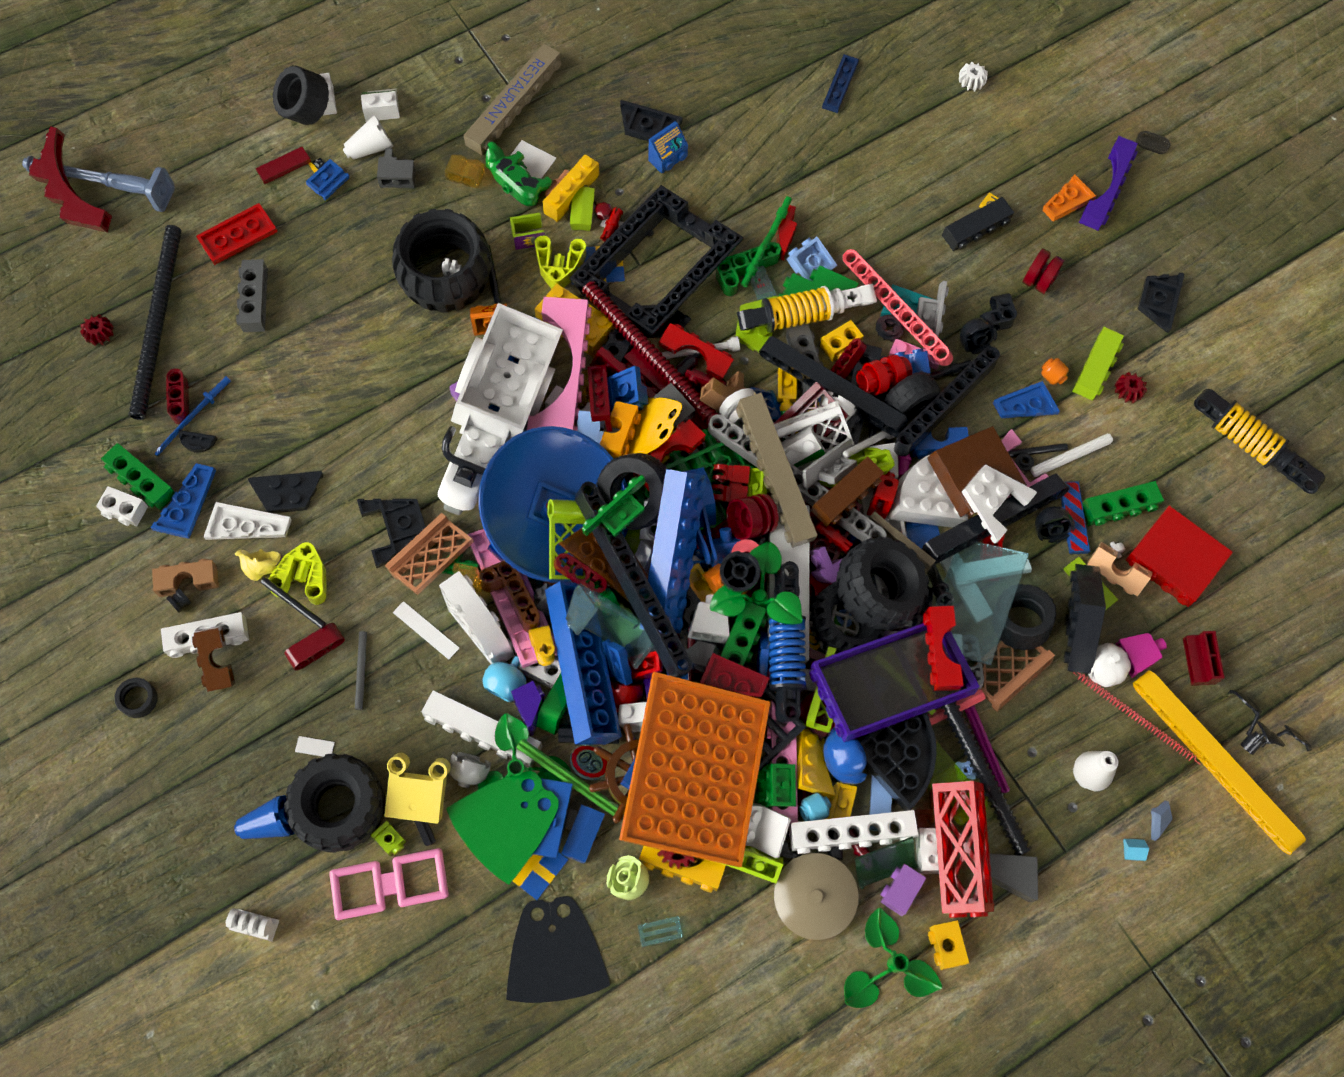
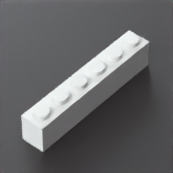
M432 691L421 711L425 721L433 725L438 723L443 726L442 729L453 734L455 731L461 734L460 737L468 742L474 740L479 743V747L487 751L493 749L497 751L496 754L501 758L507 759L509 757L512 759V748L502 751L496 745L494 735L498 721ZM530 736L528 737L527 742L541 750V741ZM516 747V757L522 759L525 762V766L532 767L535 761Z

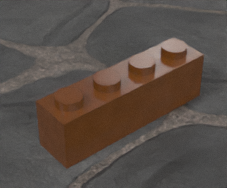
M867 456L819 499L810 511L826 527L831 523L835 525L843 517L841 514L844 511L848 513L855 507L856 504L854 502L857 499L861 501L869 494L867 490L870 487L874 489L882 482L880 478L884 472Z

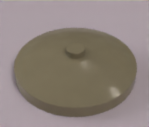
M810 853L793 859L783 868L777 884H775L774 902L780 919L792 932L807 939L822 940L841 933L853 920L858 907V888L852 873L842 862L826 854Z

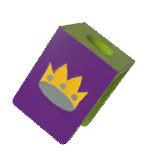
M540 213L510 217L515 250L535 247L536 238L545 236L544 230L521 234L515 233L542 228Z

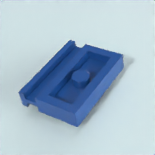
M329 159L306 181V185L319 196L321 195L326 201L349 179V174H346L341 167Z
M610 639L603 641L602 644L610 677H615V680L625 686L633 683L631 677L632 670L628 664L626 648L615 642L611 643Z

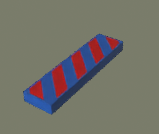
M1079 481L1065 482L1070 489L1061 497L1062 508L1070 513L1075 523L1074 531L1071 530L1068 533L1070 536L1067 538L1069 554H1088L1090 549Z

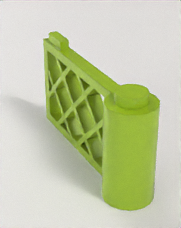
M550 499L547 505V515L549 518V579L570 580L564 575H555L554 560L558 556L555 552V546L563 541L562 539L568 533H574L572 529L576 524L583 525L586 520L576 500ZM555 524H562L566 529L561 536L555 532ZM562 560V561H561V564H562L563 566H565L566 564H565V562ZM574 564L570 567L571 569L569 570V572H571L572 568L575 566ZM583 571V576L576 575V577L579 579H584L585 572Z

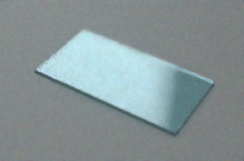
M977 542L953 556L944 582L948 584L949 592L954 597V602L950 606H954L956 626L951 633L965 659L988 665L992 664L1029 556L1028 553ZM924 634L920 646L929 649V645H926L925 641L926 634Z

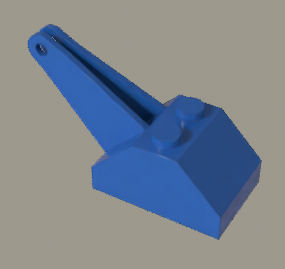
M704 467L683 471L706 476L707 486L703 494V508L700 512L699 528H704L709 551L700 529L697 531L696 542L706 563L711 564V558L716 563L718 558L710 531V526L716 525V508L710 480Z

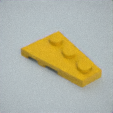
M803 730L797 736V788L832 798L835 796L818 735Z

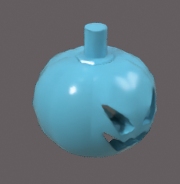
M515 656L511 664L506 662L491 664L485 670L483 677L484 688L507 702L514 701L511 693L512 690L526 684V677L517 669L520 664L518 657Z

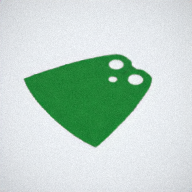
M525 771L518 776L511 775L484 786L450 805L446 810L457 833L475 857L491 873L509 885L541 843L556 815L559 801L552 791H547L543 788L542 779L535 772ZM525 779L534 781L535 786L530 792L522 789L521 785ZM542 798H548L551 802L550 808L546 811L538 808V801ZM523 801L528 803V807L525 809L521 808Z

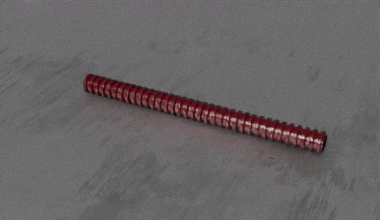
M594 281L588 282L582 290L583 294L590 298V301L597 306L598 310H601L600 312L612 322V325L623 334L624 338L638 350L639 354L651 366L653 365V369L668 384H673L695 409V414H699L698 417L703 418L702 421L706 422L708 426L711 417L718 414L716 410L700 400V393H697V390L693 389V386L689 385L687 380L685 381L684 376L681 377L682 374L670 364L669 360H666V357L655 348L654 344H651V341L640 332L639 328H636V325L607 297V294L603 293V290ZM713 423V426L718 429L721 424Z

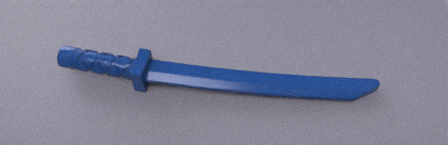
M225 376L209 393L206 391L203 393L204 400L160 445L155 452L156 456L160 455L179 434V430H182L209 402L211 404L215 402L213 398L231 382L228 377Z

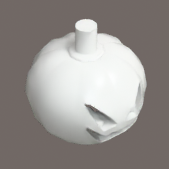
M1112 643L1098 645L1094 666L1091 669V673L1088 674L1089 678L1103 687L1121 684L1131 669L1127 653Z

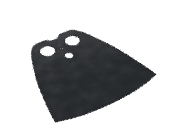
M557 897L552 902L534 900L526 904L519 920L512 947L506 1000L524 1003L562 1001L592 994L610 986L607 971L594 935L579 906L571 897ZM561 904H566L570 908V914L565 918L557 915V908ZM534 908H541L543 910L544 917L542 920H532L530 914ZM551 923L556 927L554 932L548 930Z

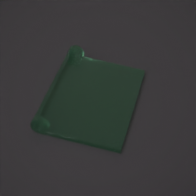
M913 836L855 858L857 880L861 890L867 885L891 877L896 867L900 868L906 864L910 868H918L915 860Z

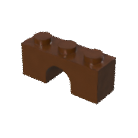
M222 625L197 630L194 632V636H192V643L194 648L198 650L197 664L199 668L202 667L203 675L201 676L203 687L207 688V692L232 687L235 684L231 664L218 665L212 657L214 649L222 648L226 645Z

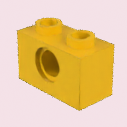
M958 920L933 925L929 928V941L931 945L934 944L936 952L934 953L935 964L940 967V970L969 964ZM944 940L951 943L952 948L950 952L943 948Z

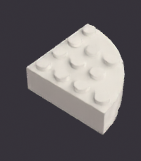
M925 456L898 480L899 484L894 502L889 510V519L953 528L968 520V515L960 518L929 463L928 456Z
M458 571L439 585L449 612L491 664L508 661L515 656L512 650L514 648L512 642L508 638L506 639L500 629L501 625L496 614L493 611L489 612L486 602L481 596L476 594L471 579L467 575L463 576Z

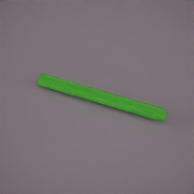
M525 739L518 743V750L565 783L573 784L572 788L614 816L619 807L617 804L598 791L590 792V785Z

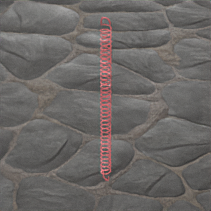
M1092 681L1091 683L1089 682V684H1088V686H1090V685L1092 684V686H1091L1090 689H1092V688L1094 687V686H1093V685H1094V682H1093V681ZM1110 692L1107 694L1105 693V695L1103 696V698H1105L1108 695L1106 701L1110 698ZM1116 697L1113 698V699H1115V701L1113 702L1112 705H1114V704L1117 702V701H1116ZM1133 711L1134 714L1131 719H1133L1137 715L1135 714V711ZM1140 718V720L1138 721V724H1139L1140 721L1143 720V722H1142V724H1141V726H1142V725L1145 723V722H1144V721H1145V718H1142V719ZM1152 725V726H1153V729L1151 730L1150 733H1152V731L1156 729V728H1154L1155 725ZM1165 734V735H1166V738L1164 739L1163 742H1165V741L1169 738V737H1167V734Z

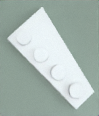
M216 502L204 538L206 540L286 537L291 518Z

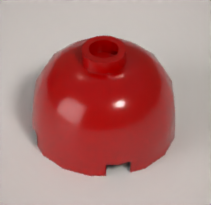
M611 682L616 711L618 713L619 705L640 703L642 701L644 685L635 683V686H632V684L625 686L620 682Z

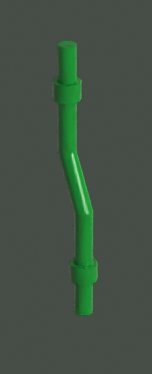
M786 196L782 206L778 208L776 218L768 234L745 271L746 275L741 283L743 287L747 288L752 276H755L758 270L757 266L765 250L774 238L782 220L786 218L787 209L792 201L791 197Z

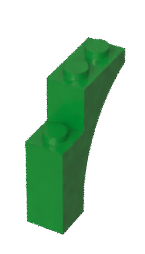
M818 266L816 269L813 268L809 276L811 281L795 273H792L790 277L787 276L783 283L785 289L778 296L783 297L793 293L817 290L822 286H826L829 291H833L835 288L843 291L857 288L859 283L823 266Z

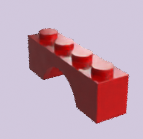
M670 323L659 341V346L674 355L685 349L699 352L706 361V373L723 380L733 364L734 359L731 358L732 356L726 351L720 352L715 349L716 346L710 342L705 343L699 340L700 337L698 335L685 332L682 326Z
M690 419L686 423L683 421L676 427L675 433L670 435L662 445L648 453V455L662 462L664 457L673 451H685L691 454L704 442L706 435ZM633 473V476H634V477H636V476L639 477V476H640V475L637 474V473ZM646 482L643 486L649 491V487Z
M954 606L929 607L923 614V623L927 625L928 632L925 635L926 645H929L930 653H928V664L932 667L930 683L934 685V691L959 690L963 686L961 665L952 662L945 655L942 647L944 635L952 631L956 626Z

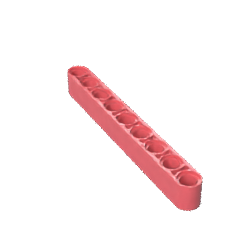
M847 250L842 258L855 276L864 285L878 281L874 285L876 298L941 366L951 364L953 355L948 347L855 250ZM867 269L865 273L861 274L862 270ZM889 292L887 297L882 298L885 293ZM900 304V307L894 310V307ZM908 316H912L909 321L905 322ZM923 328L921 333L916 334L918 329ZM935 340L932 346H928L930 341ZM942 353H947L944 358H939Z

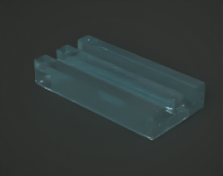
M679 916L637 925L642 947L683 938ZM673 922L676 923V926L643 933V929ZM675 930L678 932L676 935L645 941L644 939L645 937Z

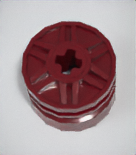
M761 493L732 500L727 507L726 519L732 534L737 539L745 540L773 533L778 525L779 514L773 499L769 495Z

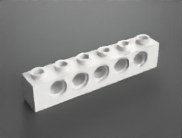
M914 810L795 822L789 825L792 851H798V854L810 853V849L826 852L830 851L831 847L838 846L839 850L852 848L851 845L859 844L860 848L870 847L872 843L880 842V845H890L895 840H900V843L913 842V838L918 836ZM890 824L897 825L898 833H893L890 830ZM870 826H875L878 829L877 836L870 833ZM849 828L857 830V838L849 835ZM829 830H834L837 833V840L829 838ZM809 832L815 833L817 842H811L807 834Z

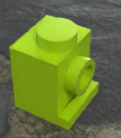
M388 821L384 822L371 834L389 856L397 855L404 848L403 844L406 843ZM388 836H392V841L387 843L385 839Z

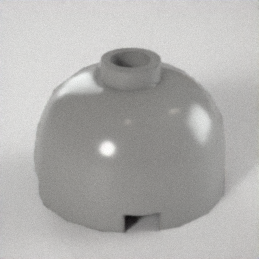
M452 752L450 775L458 781L459 786L469 788L470 785H478L486 779L491 762L485 759V763H482L478 756L458 752L456 755L455 752Z

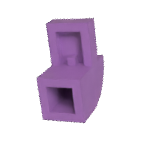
M825 547L814 548L809 551L811 561L817 568L811 572L812 576L824 584L835 582L842 559H836L831 562Z

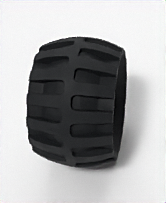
M429 209L428 212L414 215L409 222L402 226L400 234L397 235L393 245L392 264L398 284L413 302L419 303L420 306L430 311L437 310L441 313H447L451 310H461L469 303L472 304L478 298L479 293L484 291L491 272V253L484 234L467 216L462 213H455L450 209ZM437 246H454L464 250L469 255V260L464 267L450 276H427L415 268L419 257L428 249Z

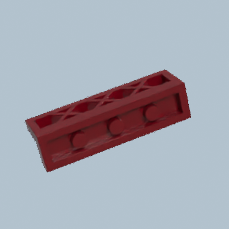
M606 365L589 366L587 368L591 421H605L606 432L612 431Z

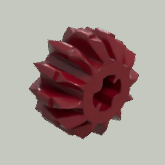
M98 314L96 317L91 315L90 319L84 318L85 323L80 324L82 329L80 332L87 343H92V345L96 346L98 343L103 345L104 341L110 342L109 337L114 336L112 331L114 327L106 316L102 317V315Z
M1130 372L1125 375L1122 374L1114 386L1116 388L1115 393L1120 394L1118 399L1123 398L1125 403L1130 400L1132 404L1141 400L1147 392V388H1145L1147 382L1142 381L1143 376L1137 377V373L1131 375Z

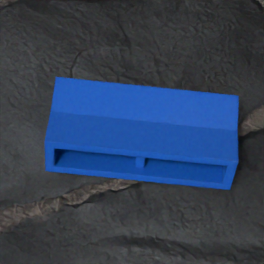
M581 805L562 854L584 864L605 814Z

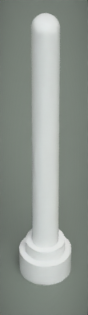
M738 336L730 337L727 342L713 344L717 350L740 351ZM692 349L681 350L675 355L669 351L661 352L666 359L693 355L694 353L700 354Z
M882 430L878 434L843 451L842 456L848 458L884 438L892 439L894 437Z

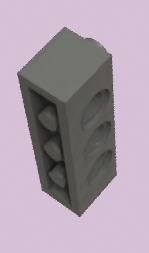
M264 259L242 260L241 267H239L241 283H238L240 299H237L239 314L236 315V322L238 326L240 325L243 332L265 331L268 268Z
M805 324L787 328V344L823 366L822 361L820 362L818 358V346L814 345V332L810 330L809 325ZM798 380L803 395L810 386Z

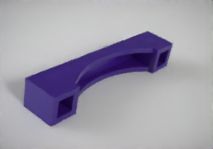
M1118 136L1108 157L1113 168L1111 185L1098 199L1094 201L1089 200L1079 221L1080 224L1097 231L1101 225L1105 226L1109 215L1106 214L1113 209L1115 202H1112L1113 198L1117 199L1121 191L1118 187L1122 186L1125 182L1126 176L1124 174H1128L1132 166L1129 162L1130 160L1134 161L1138 151L1135 149L1138 143Z

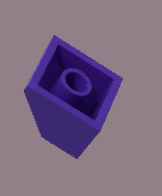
M534 681L511 691L514 703L524 724L527 726L530 737L535 734L538 713L545 701L540 685L536 686Z

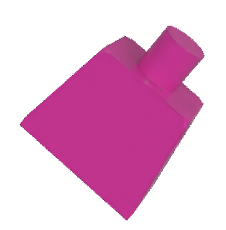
M1149 633L1122 638L1115 643L1116 646L1122 648L1128 655L1131 663L1129 671L1131 678L1158 662L1162 658L1160 651L1167 648L1163 638L1154 641Z

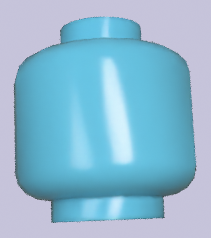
M814 793L802 799L799 811L805 821L823 820L829 816L831 803L826 796L823 797L819 793Z

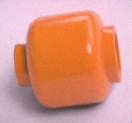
M1050 358L1041 367L1043 369L1041 371L1042 376L1051 385L1057 383L1061 385L1068 379L1069 368L1059 358Z

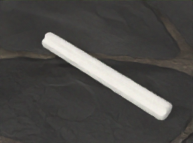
M1107 433L1033 466L1030 471L1034 477H1038L1111 444L1113 438L1111 434Z

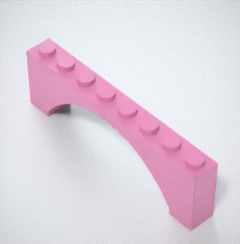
M543 298V322H548L553 326L563 329L561 335L571 350L573 367L564 391L549 407L534 416H529L527 430L555 426L577 431L576 420H578V412L580 411L578 403L582 402L580 385L583 386L584 384L582 368L586 367V357L583 356L584 351L587 352L588 340L585 339L586 335H589L590 324H587L588 318H591L592 307H589L588 300Z

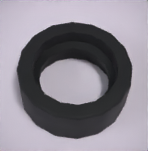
M137 677L122 682L114 695L117 708L132 718H141L150 714L158 701L157 691L154 686L145 679ZM135 687L146 689L148 697L141 707L130 709L126 706L125 697L131 689Z

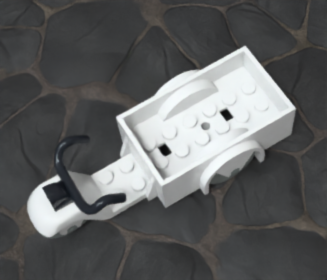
M500 303L497 304L483 339L475 338L456 386L455 392L460 393L455 404L451 421L462 425L460 433L463 435L454 455L449 448L456 432L454 426L448 428L442 441L443 455L450 461L438 490V497L444 503L445 511L461 515L463 510H472L475 507L479 498L481 479L491 457L505 442L523 432L529 416L538 414L555 371L554 368L549 367L563 329ZM509 355L520 359L518 364L509 361ZM489 403L500 407L499 411L495 412L488 409Z

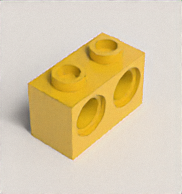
M850 320L823 336L820 347L833 362L839 359L853 339L859 338L863 341L864 335Z

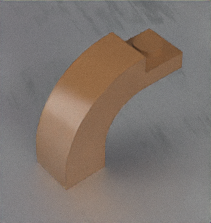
M738 371L727 380L726 385L712 378L702 387L700 400L713 409L720 411V407L727 397L736 391L746 389L744 387V374Z

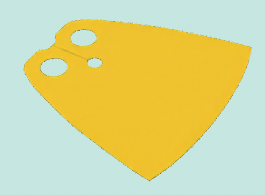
M648 398V404L643 406V410L639 411L641 420L639 425L635 426V436L629 442L628 454H648L662 445L673 431V424L682 410V404L667 398ZM677 409L675 416L668 419L670 412ZM665 429H668L667 435L660 439V434Z

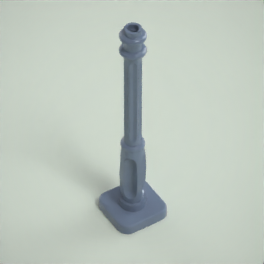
M33 156L24 158L22 162L23 167L28 172L33 158H35ZM64 165L67 177L105 184L107 187L127 192L146 194L153 208L159 212L165 211L175 189L170 175L162 167L155 168L149 180L132 175L112 172L100 173Z

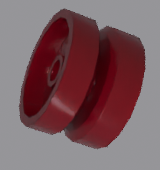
M1044 248L1038 253L1022 283L1031 287L1037 279H1040L1036 286V291L1043 295L1058 277L1065 261L1061 257L1055 256L1047 264L1051 257V252Z

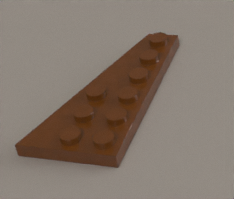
M581 527L559 543L581 563L604 577L607 584L629 602L592 532L585 536L582 531L583 527ZM638 561V563H639V565H640L642 571L644 572V574H645V576H646V578H647V580H648V575H647V573L645 572L644 568L642 567V565H641L640 562Z

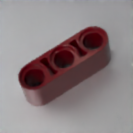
M174 368L168 371L166 375L167 412L174 423L180 425L189 415V383L180 369Z
M329 623L323 629L320 628L289 647L284 654L293 669L297 671L340 646L345 641V638L335 623Z

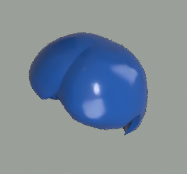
M848 725L850 731L856 729L853 725ZM834 727L824 743L823 755L826 767L830 774L842 783H862L867 776L866 773H862L867 764L864 749L858 740L852 739L843 742L842 738L837 735Z

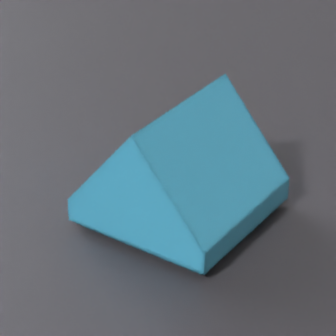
M1123 839L1124 860L1146 861L1149 847L1145 840Z

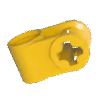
M549 625L528 630L538 663L543 666L551 665L555 660V648Z

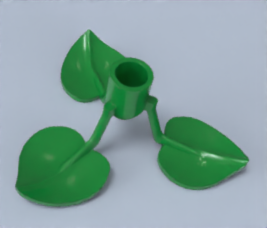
M772 542L761 544L750 552L757 559L761 572L760 589L755 590L752 597L742 593H735L722 586L716 591L710 603V611L733 617L743 612L746 606L744 598H746L753 604L767 608L770 618L784 624L802 623V607L797 595L791 592H781L777 595L776 599L773 597L768 599V594L764 590L765 572L775 574L782 564L781 553Z
M508 713L504 714L497 723L494 737L496 745L500 750L507 751L512 748V760L507 765L508 773L503 777L499 771H489L486 779L478 785V790L511 775L518 776L523 771H540L538 776L542 779L564 782L543 766L541 768L526 767L525 762L516 757L518 743L522 739L527 741L529 732L527 726L521 720ZM549 756L571 772L569 766L562 759L556 756Z
M882 908L876 909L866 922L865 938L871 947L878 948L882 946L885 951L891 954L887 960L888 969L872 979L863 971L851 973L844 984L846 1005L853 1008H864L872 1005L879 996V989L873 982L891 972L899 973L903 971V973L907 974L903 980L904 987L914 997H924L942 989L940 979L926 962L922 960H912L909 962L906 955L902 953L897 954L895 950L893 951L887 947L897 942L899 928L896 922Z

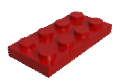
M260 203L196 235V238L213 264L216 265L278 231Z

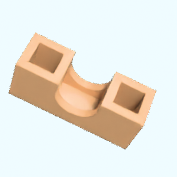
M1101 542L1090 557L1087 565L1099 566L1100 573L1106 577L1107 581L1120 585L1130 595L1138 596L1151 579L1152 572L1136 562L1129 570H1119L1114 565L1118 551Z

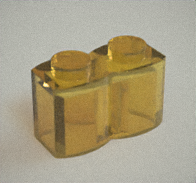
M451 155L445 169V178L454 183H462L472 188H479L485 174V164L476 159L468 160L462 155Z

